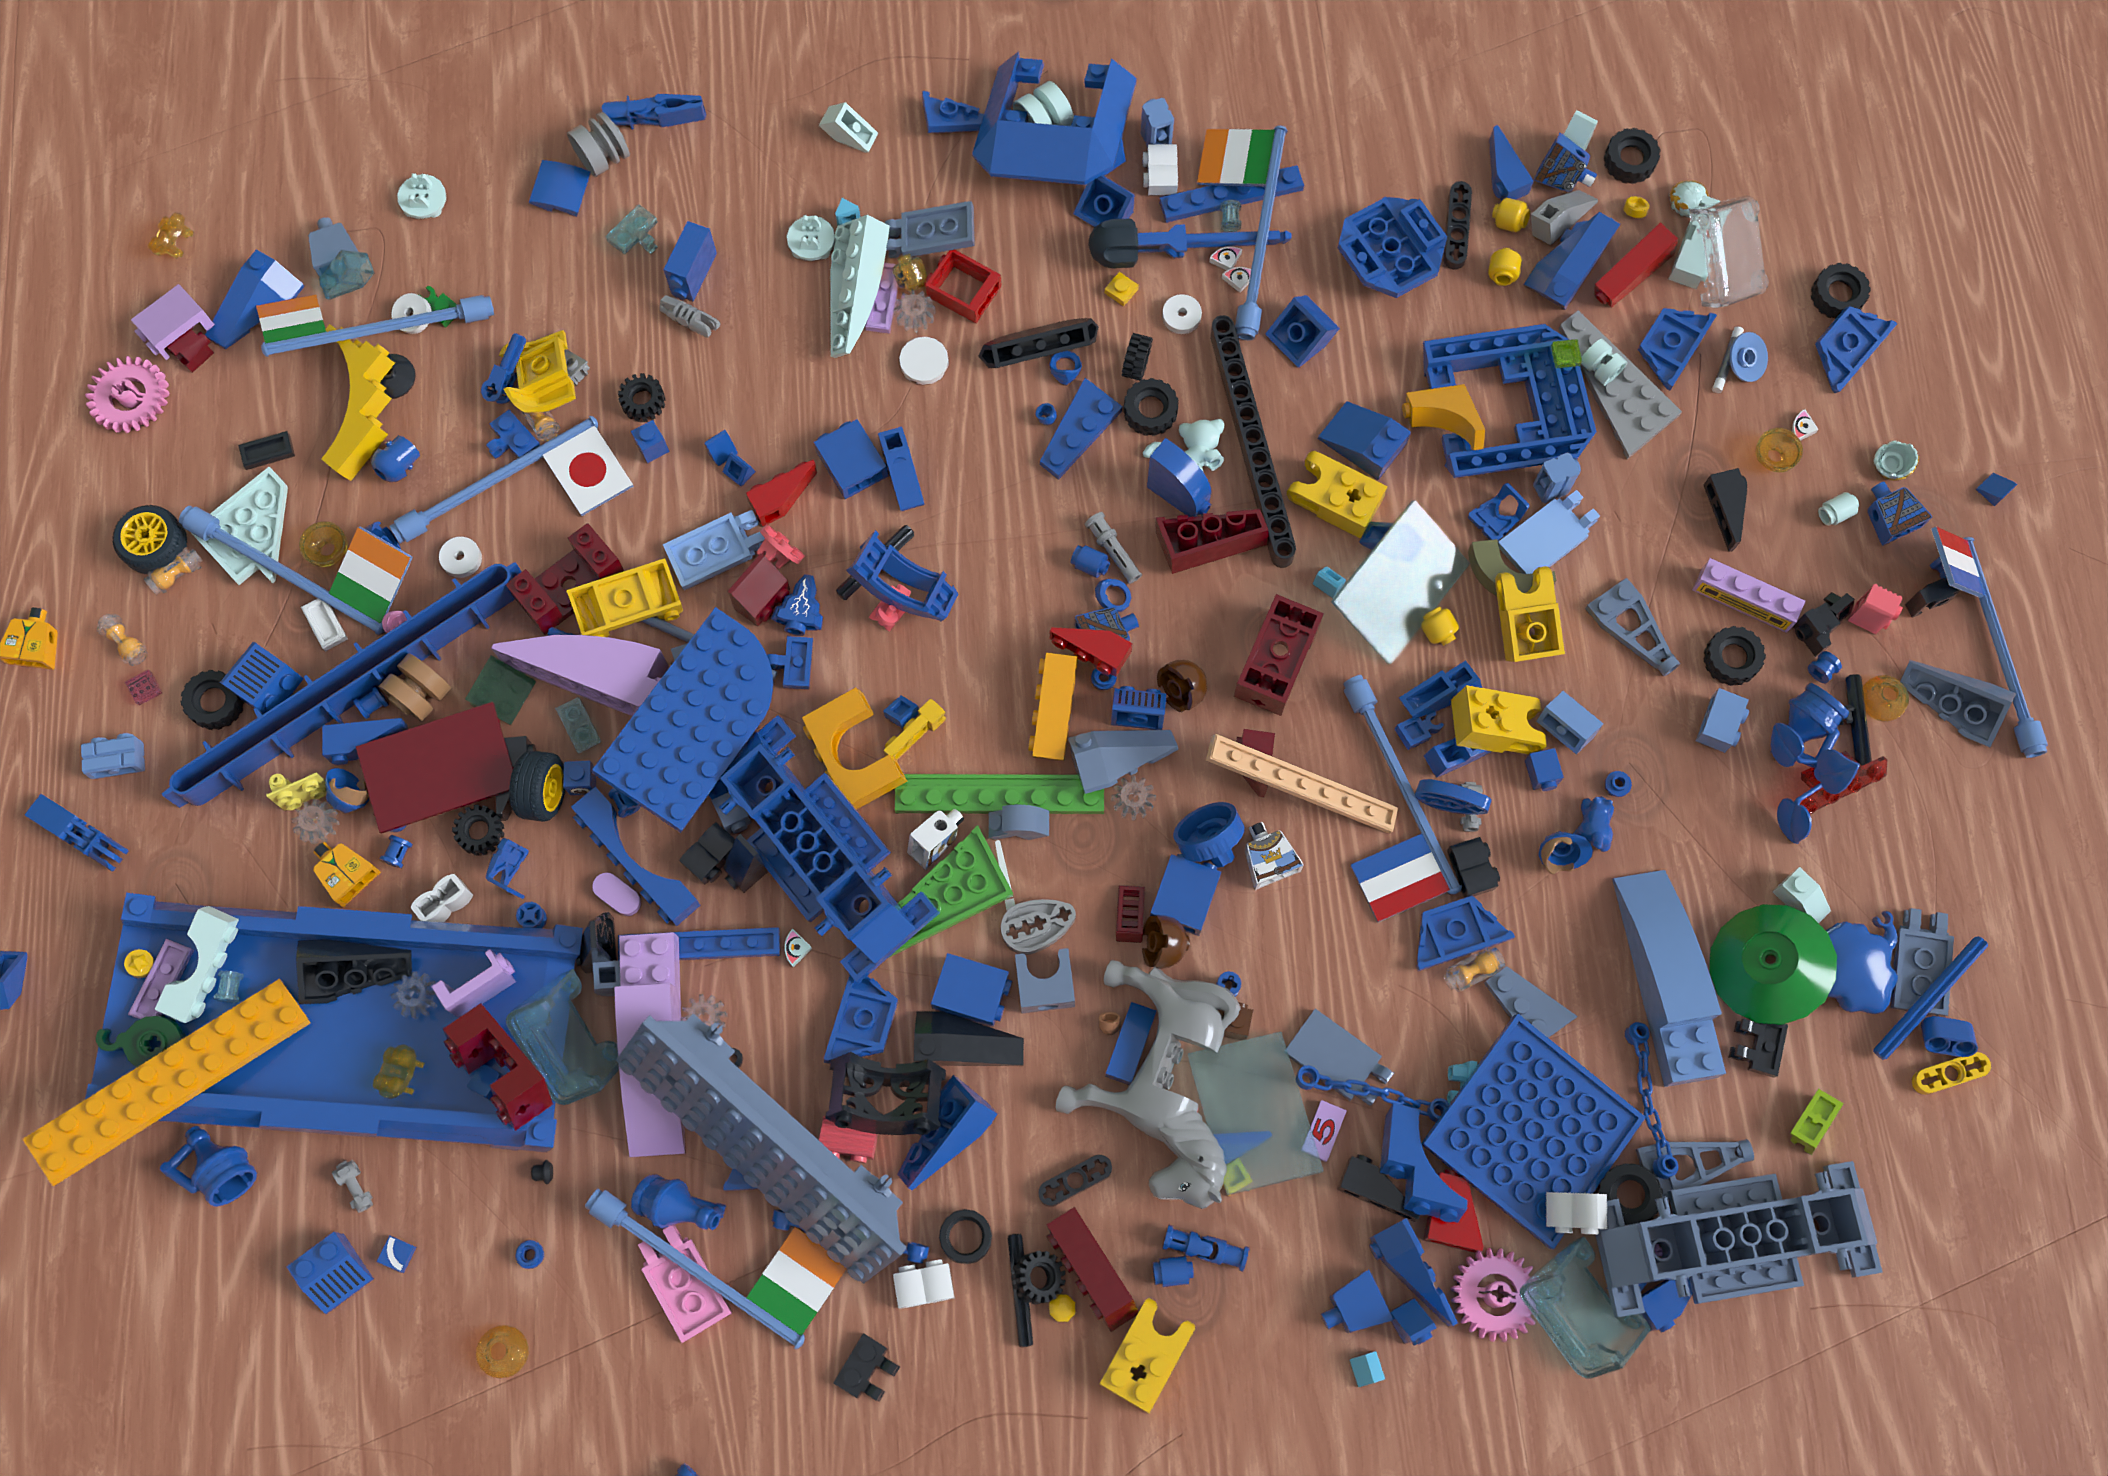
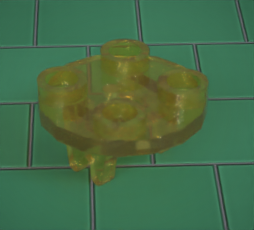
M175 212L170 218L164 216L158 224L159 233L148 244V249L153 254L162 256L168 253L175 258H178V256L182 257L184 252L174 246L179 234L185 238L192 237L194 234L191 229L184 225V215Z
M403 1044L398 1045L396 1048H387L383 1055L384 1062L380 1072L374 1078L373 1088L378 1090L379 1094L387 1099H394L402 1094V1092L412 1095L414 1089L407 1086L413 1077L415 1067L423 1068L424 1063L416 1060L414 1049L408 1045Z

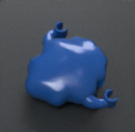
M1888 911L1882 912L1885 923H1882L1877 916L1872 919L1876 927L1884 928L1883 937L1869 933L1864 924H1851L1846 921L1837 923L1826 930L1837 954L1836 981L1828 997L1835 998L1839 1006L1845 1011L1851 1013L1862 1011L1878 1014L1884 1012L1890 1004L1892 990L1897 983L1898 975L1890 966L1892 950L1897 943V932L1892 923L1893 916Z

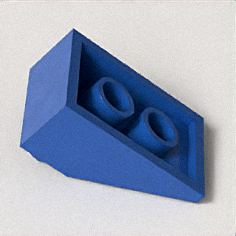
M1346 401L1318 436V439L1379 480L1407 445L1411 431L1390 417Z

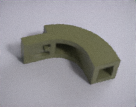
M1497 539L1471 543L1468 550L1470 565L1477 580L1484 588L1497 596L1495 578L1497 574L1507 572L1514 576L1518 590L1522 593L1529 591L1532 587L1533 574L1517 573L1507 567L1501 558ZM1552 571L1553 581L1555 584V582L1557 581L1555 571Z

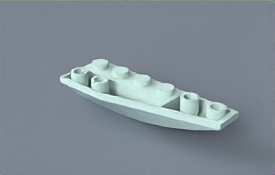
M869 215L837 226L835 232V245L831 255L832 263L830 270L831 357L833 358L850 354L862 333L878 293L890 226Z

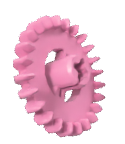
M126 356V364L124 365L119 358H116L117 367L107 362L108 372L98 368L102 378L92 376L97 385H87L93 393L85 394L86 398L90 400V402L86 403V406L91 409L89 413L95 418V421L103 425L107 430L113 428L115 432H120L123 429L125 433H129L133 427L136 431H139L140 425L143 424L145 427H148L149 420H157L156 413H163L160 407L166 406L168 403L164 398L170 394L166 390L169 383L165 380V375L163 372H160L159 367L152 365L149 360H145L143 363L140 357H136L134 364L133 360ZM131 381L142 383L146 393H141ZM112 398L117 399L125 408H137L129 411L118 410L113 407Z
M1488 1248L1485 1258L1481 1252H1476V1261L1471 1257H1466L1468 1267L1458 1266L1463 1275L1453 1276V1279L1459 1285L1450 1288L1453 1292L1458 1293V1296L1452 1298L1451 1302L1459 1303L1460 1305L1454 1310L1455 1314H1464L1460 1323L1470 1322V1333L1478 1328L1480 1339L1484 1338L1486 1333H1488L1491 1342L1496 1340L1497 1334L1502 1342L1507 1341V1333L1513 1339H1517L1516 1329L1524 1334L1527 1333L1528 1330L1524 1323L1535 1325V1321L1530 1315L1541 1314L1534 1307V1304L1543 1303L1542 1299L1535 1297V1294L1543 1289L1533 1287V1283L1539 1277L1528 1276L1533 1267L1528 1266L1523 1269L1524 1258H1519L1514 1262V1252L1511 1251L1504 1257L1502 1248L1497 1250L1495 1256L1492 1253V1249ZM1489 1274H1498L1506 1277L1512 1283L1515 1292H1512L1510 1286L1502 1281L1492 1282L1486 1285L1485 1288L1478 1287V1284L1483 1277ZM1498 1288V1292L1507 1297L1497 1301V1297L1488 1292ZM1477 1298H1483L1484 1302L1492 1308L1504 1307L1509 1302L1515 1304L1509 1313L1503 1316H1493L1486 1313L1480 1307Z

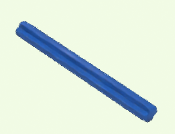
M1974 937L1878 1043L1873 1049L1876 1056L1882 1060L1888 1059L1988 947V943L1982 937Z

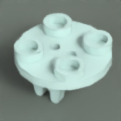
M413 173L411 178L407 179L400 186L397 194L398 203L404 214L408 217L418 219L437 217L441 214L444 207L446 190L441 181L434 176L426 174L416 175Z
M804 215L789 228L787 234L788 247L792 255L798 259L808 261L826 259L829 257L835 243L834 229L829 222L821 217Z

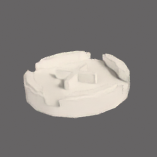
M919 337L909 341L902 348L899 357L901 371L905 377L921 385L932 384L940 380L949 364L947 350L943 344L929 337Z

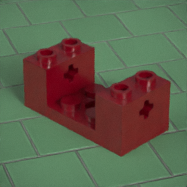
M588 523L567 538L573 550L535 579L525 569L506 584L514 599L544 635L548 633L551 627L555 628L574 614L567 590L563 589L565 581L569 579L575 580V588L624 572L617 556Z
M1276 594L1239 677L1234 697L1282 716L1296 678L1318 632L1324 613ZM1278 644L1284 645L1287 648V653L1282 656L1274 653L1273 647Z
M481 1003L443 1028L447 1038L443 1042L451 1053L449 1055L450 1059L458 1069L463 1067L470 1074L492 1058H495L502 1068L507 1066L510 1072L490 1085L493 1097L490 1100L497 1109L495 1111L496 1115L504 1125L509 1123L516 1131L553 1105L544 1077Z

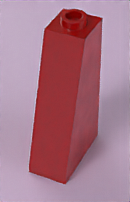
M1660 222L1595 284L1594 295L1597 300L1603 305L1607 303L1611 308L1675 255L1678 238Z

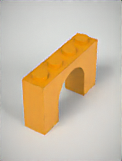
M855 687L803 716L802 719L805 723L803 730L809 740L813 739L816 745L814 749L816 757L820 762H824L827 768L825 773L828 774L857 810L908 781L897 759L890 754L860 770L845 769L838 757V745L843 734L851 727L874 715L864 693Z

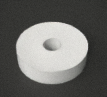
M408 293L398 298L394 303L391 316L392 319L410 316L412 311L413 315L432 311L426 299L417 294ZM428 324L400 330L408 334H417L423 331Z
M1173 296L1167 300L1163 307V322L1174 333H1190L1200 324L1201 306L1191 296ZM1183 312V313H1185L1186 315H1185V316H1179L1178 313Z
M455 537L448 540L442 546L439 552V561L443 569L450 576L464 578L478 570L481 565L482 554L473 540L467 537ZM459 555H464L463 559L457 560Z

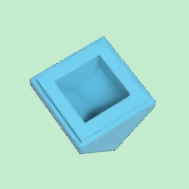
M842 198L835 212L837 226L860 218L859 207Z
M1324 567L1317 573L1313 585L1331 598H1334L1345 584L1346 579L1329 567Z
M1376 1351L1349 1359L1358 1387L1385 1379Z

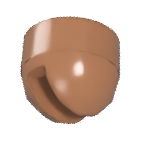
M1115 1012L1100 1014V1030L1106 1035L1115 1034L1120 1027L1119 1014Z

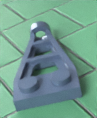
M1627 578L1586 606L1585 609L1603 630L1655 669H1658L1663 676L1668 675L1680 665V662L1671 653L1643 596ZM1628 609H1633L1640 619L1641 625L1634 631H1627L1616 622V617ZM1645 631H1648L1656 642V647L1650 651L1644 649L1636 641V637Z
M1748 1139L1736 1142H1669L1672 1156H1690L1696 1170L1693 1175L1684 1180L1676 1179L1675 1175L1668 1179H1661L1653 1170V1163L1658 1158L1656 1144L1636 1149L1640 1165L1651 1170L1659 1179L1663 1189L1662 1198L1667 1197V1200H1669L1668 1191L1701 1186L1740 1163L1754 1160V1151ZM1666 1145L1664 1148H1660L1662 1155H1668ZM1718 1151L1722 1162L1721 1165L1705 1170L1700 1153ZM1665 1161L1666 1167L1671 1169L1669 1163Z

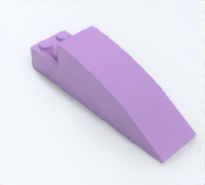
M551 635L496 643L492 646V650L504 666L630 716L635 714L669 667L660 649L609 637Z
M674 932L619 936L620 986L614 987L618 1056L649 1016L653 1017L656 1021H681L679 936ZM619 1066L629 1157L685 1154V1129L681 1119L676 1114L665 1110L661 1105V1101L655 1095L644 1091L640 1086V1082L632 1075L624 1073Z

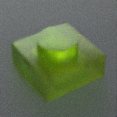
M1578 339L1553 341L1551 348L1555 368L1581 365L1582 358Z

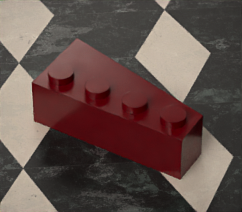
M1073 1207L1046 1224L1050 1232L1046 1236L1054 1250L1060 1248L1064 1255L1061 1258L1063 1265L1069 1273L1074 1271L1078 1278L1075 1283L1082 1295L1086 1296L1088 1294L1093 1302L1090 1308L1098 1320L1103 1319L1110 1332L1137 1316L1138 1310L1134 1299L1076 1208Z

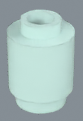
M1844 492L1824 502L1822 507L1818 509V514L1825 525H1837L1858 513L1859 502L1854 495Z

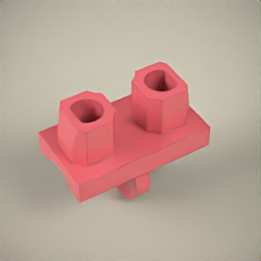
M898 584L896 588L891 586L908 597L911 594V591L901 584ZM880 601L871 612L869 618L878 621L879 625L884 626L890 632L905 612L896 609L893 605Z

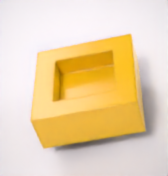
M1118 272L1105 288V294L1122 306H1125L1137 292L1139 285L1121 272Z

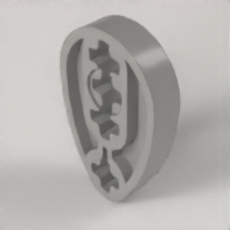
M1046 899L1016 904L1003 916L1001 922L1002 938L1012 951L1019 954L1024 953L1025 955L1034 954L1054 944L1067 933L1075 922V909L1069 903ZM1062 909L1066 913H1071L1066 922L1062 918H1056L1060 915V910ZM1036 918L1046 922L1043 924L1042 930H1038L1037 927L1030 929L1031 934L1026 935L1025 932H1019L1017 939L1006 935L1010 932V927L1020 930L1022 923L1027 922V925L1031 926L1035 924Z

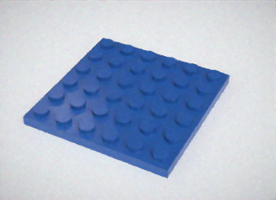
M1514 1014L1424 1138L1422 1146L1459 1176L1466 1179L1470 1185L1549 1249H1554L1565 1233H1555V1227L1547 1226L1546 1192L1593 1194L1646 1117L1521 1015Z

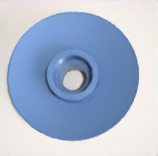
M1752 332L1742 333L1736 337L1730 349L1731 368L1734 374L1744 382H1753L1761 378L1768 363L1766 345L1757 334Z

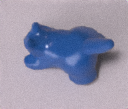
M1602 796L1595 797L1592 801L1586 798L1582 800L1581 804L1583 822L1573 834L1585 837L1591 845L1600 849L1601 852H1606L1610 849L1613 838L1612 828L1610 827V820L1614 813L1613 802Z

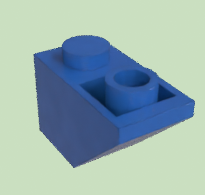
M1415 1298L1390 1311L1394 1319L1391 1322L1404 1344L1412 1342L1415 1346L1433 1337L1431 1331L1437 1327Z

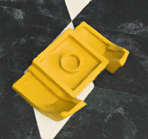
M564 330L532 342H527L524 345L515 367L519 389L504 388L510 401L524 413L547 412L576 399L574 383L567 372L564 350L568 349ZM509 343L505 344L501 349L500 357L503 358Z

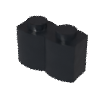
M715 822L682 855L679 861L704 885L708 882L712 883L721 875L722 871L720 869L725 865L735 839Z
M1480 837L1451 845L1447 849L1459 886L1462 885L1461 892L1464 898L1490 892L1498 887V882H1500L1499 872L1495 866H1491L1488 858L1491 857L1489 846Z

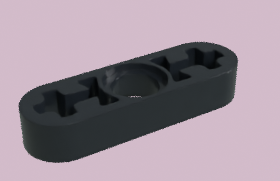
M1095 1155L1047 1180L1039 1188L1040 1201L1045 1206L1054 1207L1106 1180L1112 1171L1111 1161L1104 1155ZM1095 1161H1099L1100 1164L1106 1163L1107 1167L1104 1168L1105 1174L1100 1175L1099 1172L1090 1175L1093 1181L1088 1182L1087 1175L1081 1168L1087 1166V1171L1094 1169ZM1072 1173H1079L1083 1177V1184L1077 1189L1071 1188L1067 1183V1178ZM1063 1179L1064 1188L1069 1194L1064 1196L1063 1190L1056 1193V1200L1045 1199L1043 1195L1046 1194V1187L1050 1186L1052 1190L1060 1187L1057 1181Z

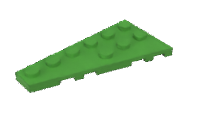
M978 825L962 842L954 847V850L943 861L941 860L913 887L912 891L903 900L898 902L902 908L917 894L923 892L940 913L890 957L1014 896Z

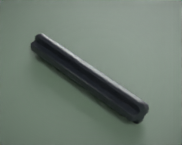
M904 525L884 545L886 547L892 545L899 551L914 537V531L908 525ZM850 575L836 589V593L841 599L847 600L862 585Z
M1852 674L1846 677L1848 704L1855 708L1854 711H1851L1853 717L1851 728L1855 761L1860 764L1857 772L1859 774H1867L1873 771L1862 677L1859 674Z
M1011 1234L1007 1237L1011 1275L1016 1274V1271L1012 1269L1014 1265L1019 1264L1017 1260L1024 1257L1021 1234ZM1012 1280V1285L1016 1284V1280ZM1014 1289L1013 1297L1019 1347H1030L1033 1345L1030 1305L1023 1301L1025 1297L1019 1298L1016 1295L1019 1290Z

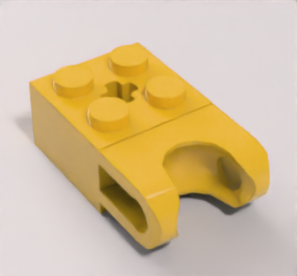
M1317 451L1309 452L1305 458V467L1317 477L1318 481L1310 485L1299 481L1293 482L1286 491L1288 499L1317 514L1316 517L1361 539L1380 506L1388 486Z
M1547 566L1536 568L1533 572L1532 587L1525 593L1518 590L1512 574L1507 572L1497 574L1495 583L1506 661L1518 662L1565 654L1559 606L1556 603L1551 569ZM1530 628L1535 631L1531 636L1529 635Z
M1468 685L1451 699L1457 746L1499 753L1511 751L1523 754L1539 752L1546 748L1545 734L1533 729L1528 723V720L1534 718L1542 711L1540 699Z
M1151 1298L1144 1301L1099 1385L1148 1414L1151 1412L1195 1330V1324L1190 1321H1184L1173 1335L1167 1337L1159 1335L1154 1330L1152 1323L1157 1310V1303ZM1140 1365L1144 1368L1143 1372L1146 1373L1145 1378H1139L1137 1381H1134L1131 1378L1133 1374L1130 1373L1132 1367L1137 1368Z

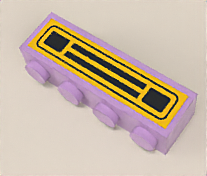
M1711 558L1701 569L1692 589L1701 595L1786 633L1797 622L1805 604L1803 599Z

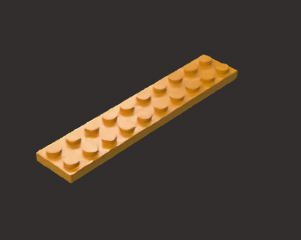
M278 979L23 1138V1141L49 1182L55 1186L310 1024V1021L282 981Z

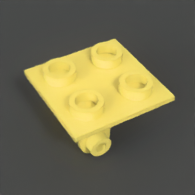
M314 773L291 783L283 775L274 774L269 779L272 792L266 794L271 801L284 811L295 810L308 800H316L326 796L325 780L318 773Z

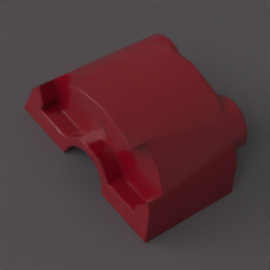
M194 326L165 347L192 373L214 354L208 346L211 341L201 331L196 334L192 330L195 328Z

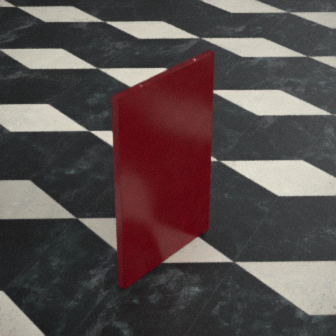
M493 702L356 746L360 767L363 771L373 808V815L375 816L380 834L508 792L514 768Z

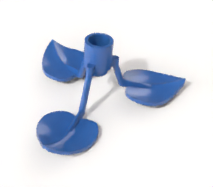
M1775 723L1771 736V750L1775 760L1784 767H1791L1796 761L1802 764L1817 765L1814 769V775L1821 782L1797 797L1794 802L1789 798H1785L1778 806L1777 820L1782 832L1791 842L1799 844L1800 841L1809 835L1812 826L1811 816L1808 810L1803 805H1800L1801 801L1822 787L1830 794L1841 793L1852 782L1860 764L1851 761L1833 749L1822 751L1818 760L1803 759L1800 755L1804 752V744L1798 733L1784 723Z

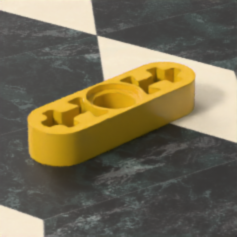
M1976 1052L1969 1057H1959L1916 1072L1912 1077V1086L1918 1093L1928 1095L1987 1075L1991 1070V1062L1985 1054ZM1974 1061L1980 1062V1068L1966 1072L1964 1066L1973 1064ZM1947 1066H1952L1957 1070L1958 1078L1956 1081H1951L1946 1077L1945 1069ZM1937 1075L1938 1081L1929 1085L1921 1083L1924 1077L1930 1078Z

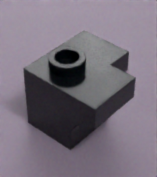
M1824 603L1816 609L1812 608L1804 613L1794 624L1793 628L1798 639L1804 641L1816 657L1832 644L1829 635L1841 623L1827 604Z

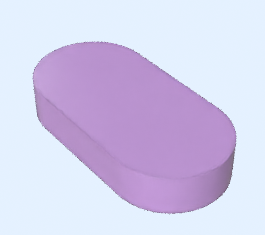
M602 873L595 878L593 882L594 893L619 914L631 916L640 909V896L615 875Z

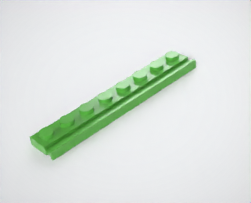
M904 774L908 782L895 788V813H936L940 810L948 814L953 809H956L961 814H989V812L1002 810V806L1031 805L1049 810V814H1104V789L1085 794L1078 775Z

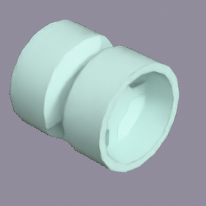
M1604 339L1596 341L1579 361L1589 372L1594 371V377L1604 386L1613 381L1627 365V361L1620 354L1612 353V347Z

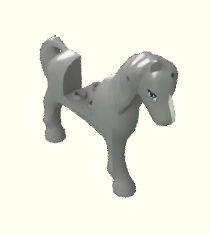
M1111 960L1104 974V985L1114 988L1126 984L1143 991L1151 998L1159 1016L1156 1039L1142 1067L1127 1090L1114 1093L1100 1089L1093 1084H1087L1076 1090L1066 1085L1059 1092L1056 1101V1111L1069 1114L1082 1106H1095L1124 1116L1133 1126L1146 1135L1164 1142L1178 1157L1170 1166L1155 1172L1149 1179V1188L1154 1197L1159 1199H1180L1200 1209L1207 1208L1214 1201L1221 1203L1220 1190L1227 1172L1224 1151L1219 1146L1210 1128L1202 1121V1116L1197 1112L1199 1104L1182 1095L1171 1092L1169 1089L1174 1080V1074H1171L1174 1063L1179 1064L1183 1055V1049L1180 1048L1181 1043L1178 1040L1218 1052L1224 1036V1030L1239 1015L1240 1005L1236 997L1227 988L1200 980L1185 981L1172 979L1162 970L1155 967L1147 974L1138 967L1125 966L1119 961ZM1218 1010H1223L1225 1012V1016L1223 1018Z

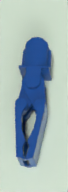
M657 94L655 97L630 101L629 96H627V101L605 102L602 104V112L616 126L630 125L632 130L633 124L669 127L705 120L706 117L702 97L698 95Z
M43 794L38 796L24 814L70 845L74 842V848L110 871H114L116 867L99 856L104 853L118 863L123 859L107 849L109 844L126 855L129 852L127 848L91 825L88 828L85 827L87 824L85 821Z

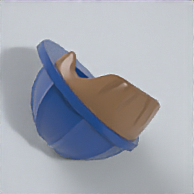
M333 768L326 773V800L334 809L343 813H349L364 808L369 801V793L364 780H359L354 774L340 768Z
M1558 831L1546 836L1545 840L1540 844L1538 855L1547 871L1551 874H1556L1559 871L1570 872L1586 864L1592 857L1593 849L1591 843L1585 837Z

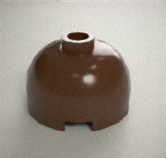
M1175 660L1158 670V688L1163 686L1164 692L1168 695L1166 702L1178 712L1191 710L1203 701L1207 692V680L1204 671L1198 665L1189 660Z
M1165 915L1149 916L1143 929V935H1147V948H1142L1144 961L1148 967L1158 969L1170 968L1178 964L1184 957L1185 952L1188 951L1190 946L1189 936L1186 935L1182 924L1175 918Z

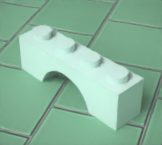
M210 906L197 910L187 935L197 947L199 955L198 966L188 980H177L165 985L155 1010L183 1023L201 1016L206 1005L203 1002L206 994L211 992L216 983V978H214L216 971L226 960L227 953H225V950L237 935L238 928H236L239 919Z

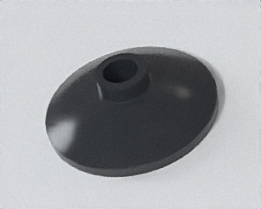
M388 354L387 357L395 364L389 370L392 372L389 375H385L380 383L386 387L384 393L392 399H397L408 393L413 387L416 372L414 366L406 357L399 354Z

